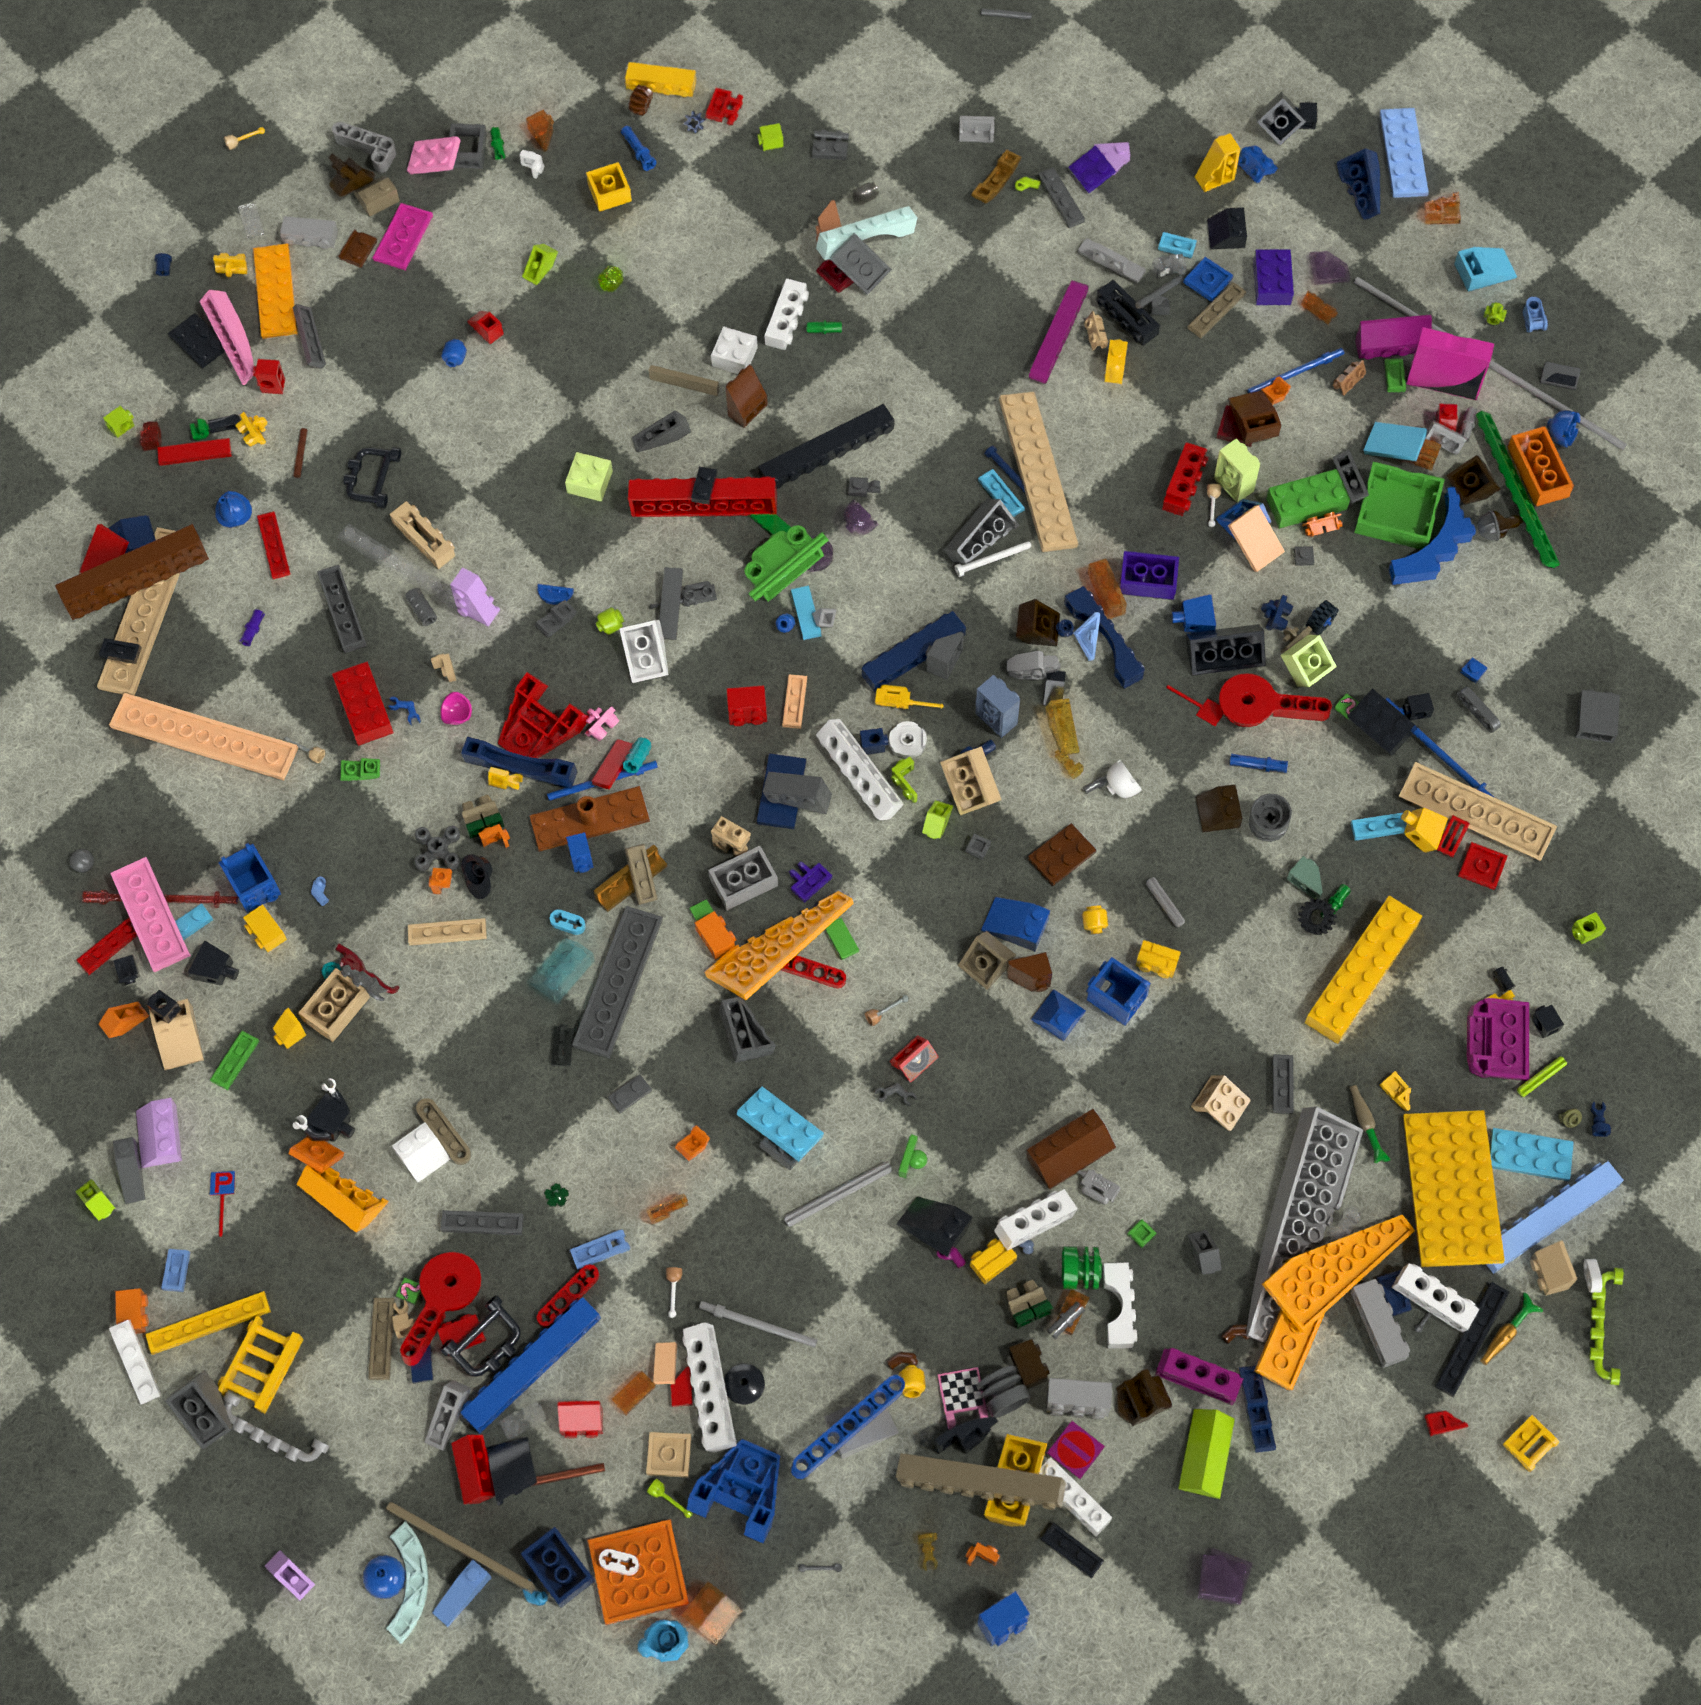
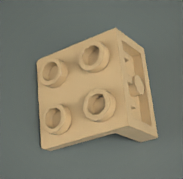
M1211 1075L1191 1107L1197 1112H1208L1226 1130L1231 1131L1251 1100L1225 1075Z

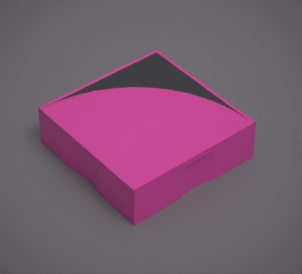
M1423 327L1406 384L1477 401L1491 361L1494 343L1458 337L1446 332Z

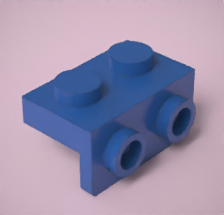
M1256 145L1244 147L1239 154L1238 165L1256 183H1259L1264 175L1274 174L1278 169L1273 160L1268 158L1262 152V149Z

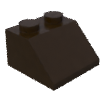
M1478 455L1446 475L1452 486L1455 487L1464 505L1486 500L1501 490L1485 462Z
M1037 599L1019 604L1016 638L1027 644L1056 647L1058 645L1056 625L1060 622V613Z
M1236 784L1218 786L1196 797L1202 833L1240 828L1243 818Z

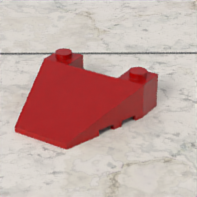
M527 672L515 689V697L513 703L510 704V712L507 721L504 722L498 744L509 752L532 758H540L579 734L587 724L586 719L589 716L570 703L560 717L555 715L538 702L548 688V685Z

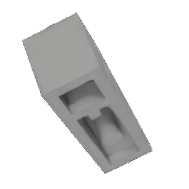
M454 1380L444 1385L424 1443L442 1451L445 1449L461 1416L462 1407L467 1402L471 1391L470 1387Z

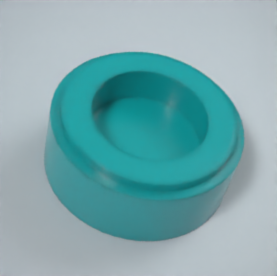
M328 962L323 966L322 975L325 980L335 968L340 971L342 970L338 963Z

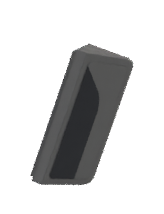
M1545 362L1540 383L1576 390L1581 369Z

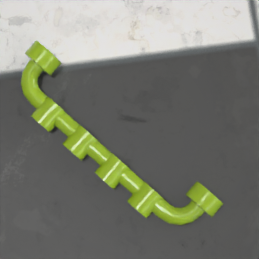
M1614 1268L1613 1272L1602 1274V1291L1592 1292V1300H1596V1308L1592 1307L1591 1320H1596L1595 1328L1591 1327L1590 1340H1595V1348L1590 1347L1589 1359L1594 1360L1595 1371L1603 1379L1610 1380V1385H1619L1620 1369L1611 1368L1610 1372L1603 1368L1605 1284L1608 1280H1613V1284L1622 1285L1623 1268Z

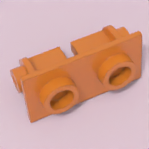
M1335 512L1324 514L1322 519H1318L1317 516L1307 519V523L1302 524V526L1307 525V529H1305L1306 535L1313 537L1323 534L1322 526H1325L1326 532L1339 530L1342 527V522L1337 517L1341 516V513L1335 515Z

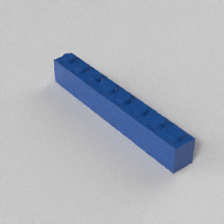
M583 1297L572 1302L569 1310L564 1315L560 1314L549 1329L545 1328L539 1334V1339L534 1343H529L524 1348V1353L519 1357H514L504 1372H498L488 1387L486 1385L482 1387L477 1393L478 1396L473 1401L469 1400L463 1405L460 1413L464 1419L480 1434L601 1319L599 1313Z

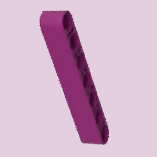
M1074 280L1070 282L1031 367L1030 379L1044 384L1047 383L1089 289L1088 285Z

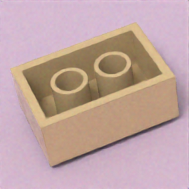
M335 968L298 1014L304 1023L331 1042H334L370 996L363 986L359 985V987H356L350 977H344L341 971Z

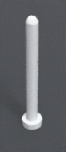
M1025 542L962 566L960 563L956 564L955 571L958 577L964 576V572L1030 549L1031 543Z

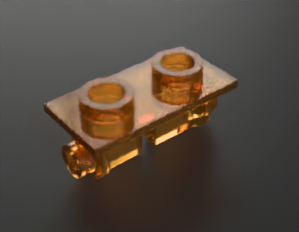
M1307 291L1301 306L1329 325L1332 317L1335 318L1338 315L1337 309L1325 304L1315 293L1312 294Z

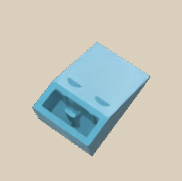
M1472 247L1457 253L1454 264L1468 292L1517 278L1503 248Z

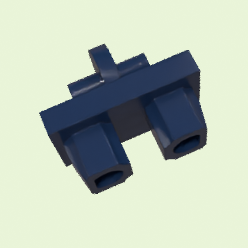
M1281 595L1279 600H1269L1268 603L1262 604L1261 610L1265 613L1264 617L1269 618L1265 629L1271 631L1275 628L1283 631L1287 627L1288 620L1281 617L1282 614L1285 616L1290 615L1293 609V605L1286 602L1287 596Z

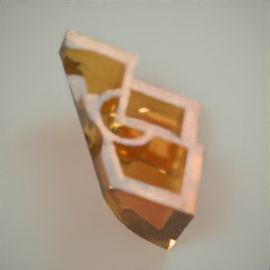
M1453 192V196L1449 198L1442 196L1437 200L1425 202V224H1460L1459 192Z
M682 1193L646 1210L653 1225L670 1218L671 1212L689 1204L686 1195Z

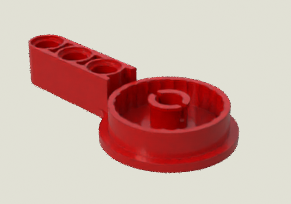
M1239 674L1230 678L1222 686L1219 695V705L1223 714L1230 722L1241 727L1257 726L1267 720L1272 713L1273 717L1325 721L1330 717L1332 703L1327 698L1279 694L1267 680L1255 674ZM1244 701H1248V702H1250L1251 704H1248V705H1247V704H1244L1243 702H1244ZM1284 704H1285V705H1287V706H1289V707L1284 708V707H1282L1281 705H1284ZM1305 706L1308 709H1301L1300 707ZM1319 708H1325L1326 711H1321Z
M458 1252L443 1253L432 1258L423 1268L420 1275V1289L426 1304L400 1347L401 1357L406 1365L414 1366L421 1360L437 1333V1329H439L444 1321L446 1311L461 1310L467 1307L477 1296L481 1287V1273L478 1265L469 1256ZM456 1280V1284L454 1286H447L448 1283L454 1282ZM430 1316L436 1317V1318H435L434 1320H432V1321H427V1320H426V1319H427L428 1317H430ZM418 1334H425L423 1338H416ZM409 1351H415L411 1356L406 1355Z

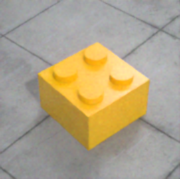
M619 162L586 172L588 186L599 212L632 201L630 187Z

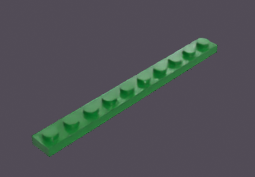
M1480 411L1476 414L1478 426L1485 434L1484 439L1492 449L1491 454L1499 464L1498 469L1505 477L1506 486L1511 490L1512 500L1517 504L1519 515L1527 525L1526 530L1534 540L1533 545L1540 553V561L1545 566L1556 568L1560 563L1491 414Z

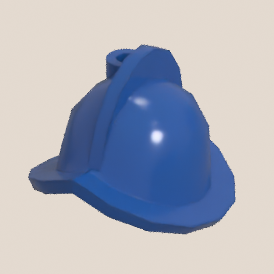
M227 491L217 502L215 508L216 518L225 527L232 528L244 525L252 515V506L243 495Z

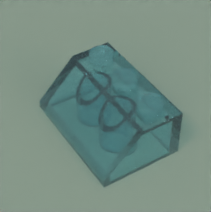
M564 938L527 982L558 1005L594 963L593 953L579 942Z

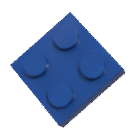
M1204 257L1184 279V284L1212 302L1230 283L1233 275L1207 257Z

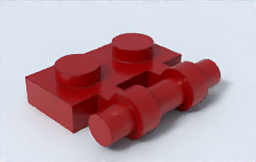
M715 88L705 114L706 119L722 122L724 117L728 118L727 124L733 125L734 121L738 118L739 109L742 108L743 95L738 94L734 98L732 97V91ZM729 105L733 106L732 110L727 109Z

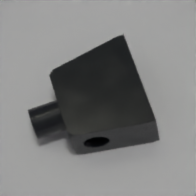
M204 941L188 974L192 980L221 986L226 977L236 980L239 975V969L232 967L233 960L230 955Z

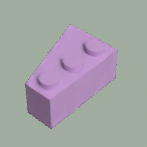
M462 567L450 584L458 613L463 617L469 616L489 627L500 611V608L492 604L494 599L492 596L488 597L485 593L487 588L479 576Z

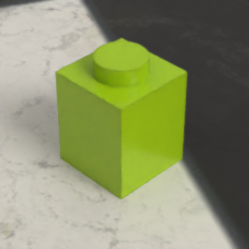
M780 123L759 127L760 134H757L758 144H762L763 151L784 147Z

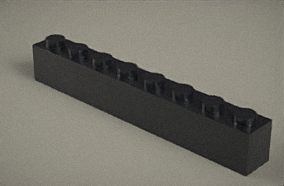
M883 403L759 465V476L761 478L765 476L775 478L776 489H779L783 484L795 481L799 476L811 473L815 468L827 465L835 458L843 457L848 451L852 449L857 450L862 444L873 442L882 434H889L894 429V418Z

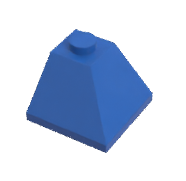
M1053 989L1031 1020L1064 1041L1086 1010Z

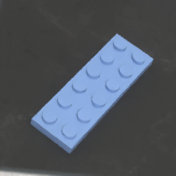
M1415 108L1381 109L1380 119L1393 198L1428 196Z

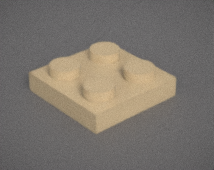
M649 1432L646 1475L689 1478L691 1434Z

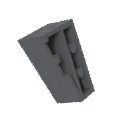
M768 772L763 789L764 795L772 803L785 804L826 815L832 796L822 777Z
M741 997L722 1000L719 1011L735 1063L773 1054L776 1047L775 1043L769 1039L765 1029L759 1025Z

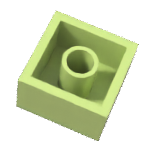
M576 452L565 481L567 493L602 501L613 472L611 460Z
M1307 635L1280 655L1297 687H1310L1337 667L1320 635Z

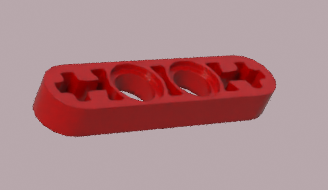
M798 955L780 969L781 971L837 989L842 988L846 984V974L844 971ZM791 960H794L792 963V968H789ZM798 963H804L807 967L804 971H798L795 966ZM822 969L825 974L822 977H816L814 971ZM828 972H831V977H829V980H826L828 977ZM837 975H840L841 980L836 983L832 977L836 978Z
M591 1264L585 1265L538 1312L537 1321L541 1327L550 1328L560 1314L564 1315L569 1310L572 1302L576 1299L579 1300L598 1281L599 1271L596 1266ZM586 1271H594V1278L588 1277L585 1280V1283L587 1285L584 1286V1284L582 1283V1281L579 1280V1278L581 1277V1279L584 1280L587 1276L585 1273ZM573 1284L581 1286V1291L578 1294L570 1292V1287ZM558 1299H565L567 1301L563 1309H558L555 1306ZM552 1306L554 1311L558 1314L555 1316L553 1312L550 1315V1322H542V1315L545 1314L546 1316H548L552 1312L551 1309H549Z

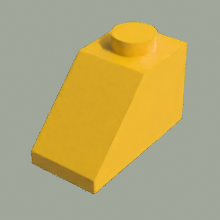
M289 1008L283 1012L273 1027L276 1034L273 1036L280 1046L284 1044L287 1049L306 1036L300 1022Z

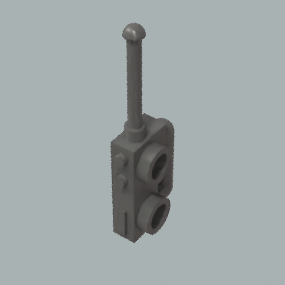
M709 581L685 585L684 590H681L683 598H681L680 604L684 603V606L687 607L717 600L714 584L711 585ZM661 603L651 604L650 608L661 607Z

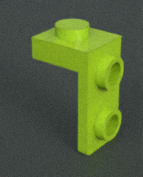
M911 757L898 761L895 767L892 768L891 780L896 786L899 785L902 788V793L907 800L911 799L913 803H916L917 793L904 779L905 775L914 770V761Z

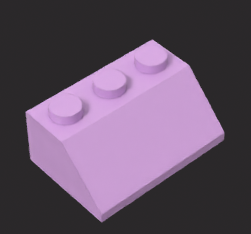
M172 1098L151 1101L138 1109L136 1116L141 1167L146 1168L182 1161L177 1107Z

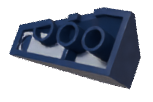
M1365 148L1337 161L1341 181L1346 183L1349 188L1347 190L1349 195H1353L1356 200L1355 205L1362 218L1367 220L1380 214V166L1377 152Z

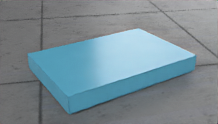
M1375 422L1363 451L1366 455L1416 461L1428 432L1426 428Z

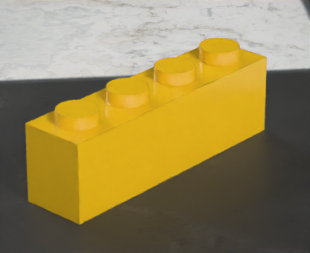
M629 62L625 76L626 89L634 91L636 86L643 85L651 89L652 92L693 97L696 85V70Z

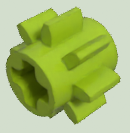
M1492 303L1490 306H1486L1483 317L1487 318L1489 324L1498 325L1500 322H1504L1507 310H1503L1504 307L1500 303Z

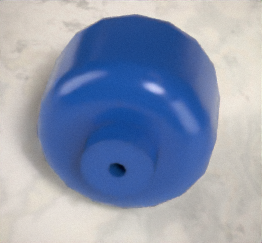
M788 613L781 614L776 619V627L780 632H789L795 626L794 617Z

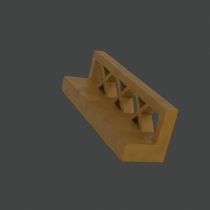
M655 845L646 850L652 878L667 867V863L659 855L658 848ZM627 864L594 890L596 900L607 912L635 892L629 865Z

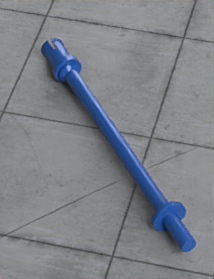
M1386 698L1390 704L1405 716V710L1398 708L1389 698ZM1417 727L1413 733L1472 788L1494 797L1485 789L1487 785L1485 782L1480 785Z

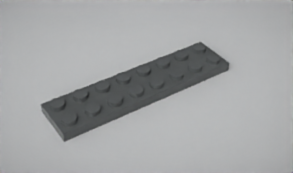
M629 906L625 907L572 1046L574 1048L610 1059L662 924V916Z

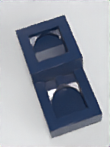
M431 1343L421 1360L416 1365L411 1366L413 1384L434 1381ZM410 1351V1356L413 1355L415 1351Z

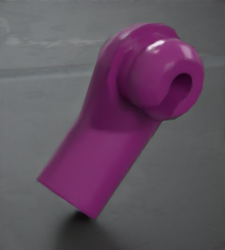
M956 1248L953 1249L948 1257L937 1251L939 1258L953 1260L958 1268L966 1264V1261Z

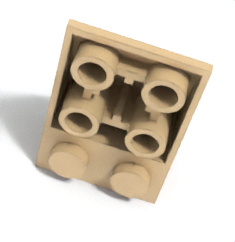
M188 999L177 1001L181 1010L169 1024L149 1009L164 1070L204 1060L193 1006Z

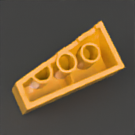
M308 1165L305 1166L297 1185L356 1233L367 1227L389 1202L384 1198L379 1200L372 1196L374 1192L369 1189L364 1191L355 1186L356 1182L350 1178H341L339 1176L340 1173L331 1167L320 1173Z

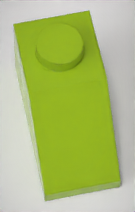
M546 244L534 245L522 277L538 285L553 267L558 251Z
M935 800L927 812L922 833L927 834L928 837L933 839L941 838L947 826L953 805Z
M92 1179L75 1191L98 1221L110 1216L115 1209Z

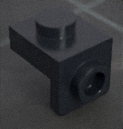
M133 954L113 960L119 977V983L124 982L125 985L135 983L136 978L140 977Z

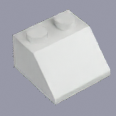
M425 1122L392 1145L395 1153L417 1183L451 1160Z

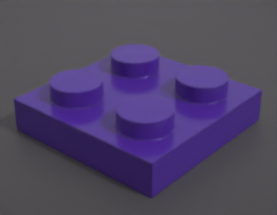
M1096 145L1069 166L1071 172L1088 193H1091L1116 173V170Z

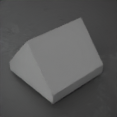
M820 608L812 613L816 626L833 627L836 609Z

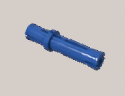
M1231 753L1230 766L1262 769L1265 772L1278 771L1287 773L1288 761L1271 759V757L1259 758Z

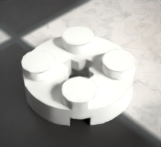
M901 722L889 734V746L897 757L915 758L920 756L926 747V733L914 722ZM908 736L909 739L913 741L910 743H906L903 740H905V738Z

